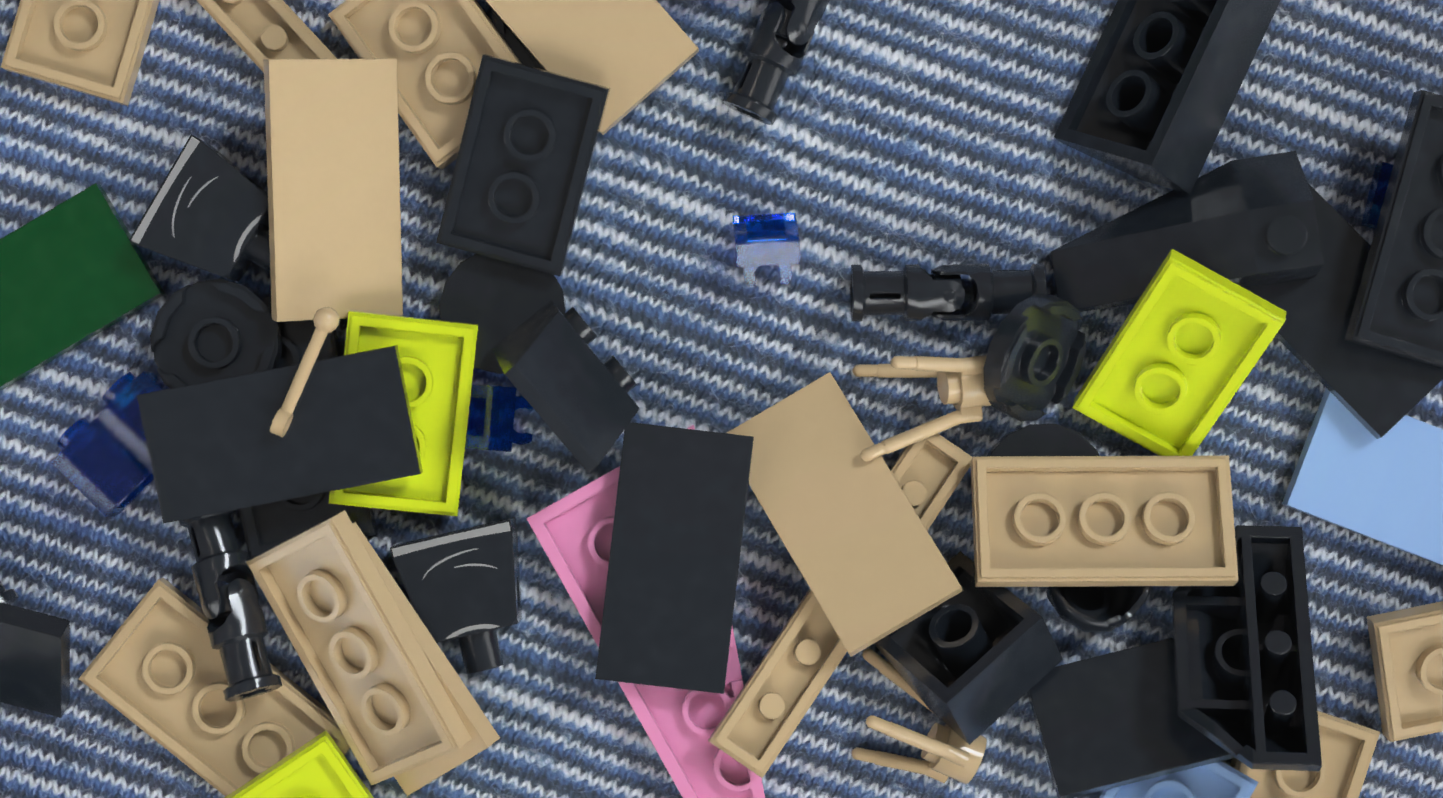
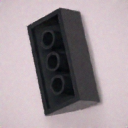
M1118 0L1054 138L1139 180L1190 195L1281 0Z

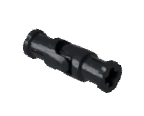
M769 0L768 6L761 14L744 52L748 60L733 92H726L722 102L742 115L767 125H773L777 117L773 109L788 76H795L813 38L814 29L818 21L821 20L830 0ZM777 39L787 43L784 49L781 48Z
M1043 263L1032 264L1029 270H991L989 264L942 265L931 270L933 274H929L919 264L905 265L902 271H864L862 265H851L850 272L851 322H861L865 315H902L905 321H921L930 315L945 321H988L992 314H1009L1017 304L1033 295L1046 294V278ZM960 275H969L972 283L971 300L961 310L965 300V291L961 284Z
M236 510L179 520L181 526L188 528L196 558V563L191 569L201 607L207 618V630L212 649L220 651L229 685L223 692L225 700L229 702L255 697L282 687L280 676L272 673L263 638L269 633L263 610L259 606L254 576L246 563L249 561L248 553L240 551L231 516ZM217 581H225L229 584L218 587Z

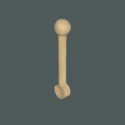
M330 307L320 308L314 314L315 331L285 400L272 421L270 432L280 437H284L290 427L293 412L327 334L334 331L339 325V315Z

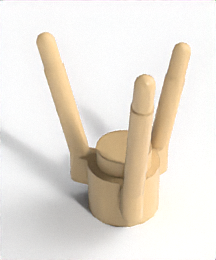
M987 355L964 358L894 356L890 361L891 364H859L854 366L853 374L856 377L937 378V388L941 402L944 405L953 404L956 411L862 450V460L870 461L882 455L892 453L959 424L982 421V407L991 406L984 391L983 368Z
M870 648L863 651L862 656L864 660L930 710L889 661H886ZM871 715L866 719V725L869 728L921 749V758L925 760L859 747L854 748L851 754L856 760L923 774L942 783H945L950 777L961 783L968 784L981 764L987 739L980 735L969 745L947 724L943 726L939 723H935L928 735L925 736L896 723Z

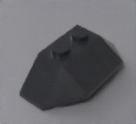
M1237 525L1235 527L1239 581L1234 586H1178L1172 593L1177 716L1251 769L1320 771L1322 759L1302 527Z

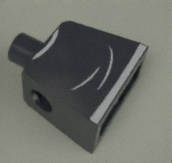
M191 134L129 241L143 248L237 282L243 277L251 262L270 272L268 192L217 149Z
M515 517L399 543L390 547L392 558L412 606L436 643L458 638L466 674L502 666L503 660L496 629L518 624L522 619L518 534Z

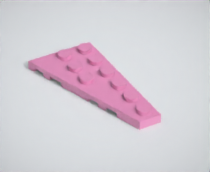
M692 425V426H690L689 428H687V429H694V430H695L694 425ZM620 466L526 518L598 647L600 643ZM733 626L731 629L724 694L618 682L683 798H765L762 778L708 741L744 687Z

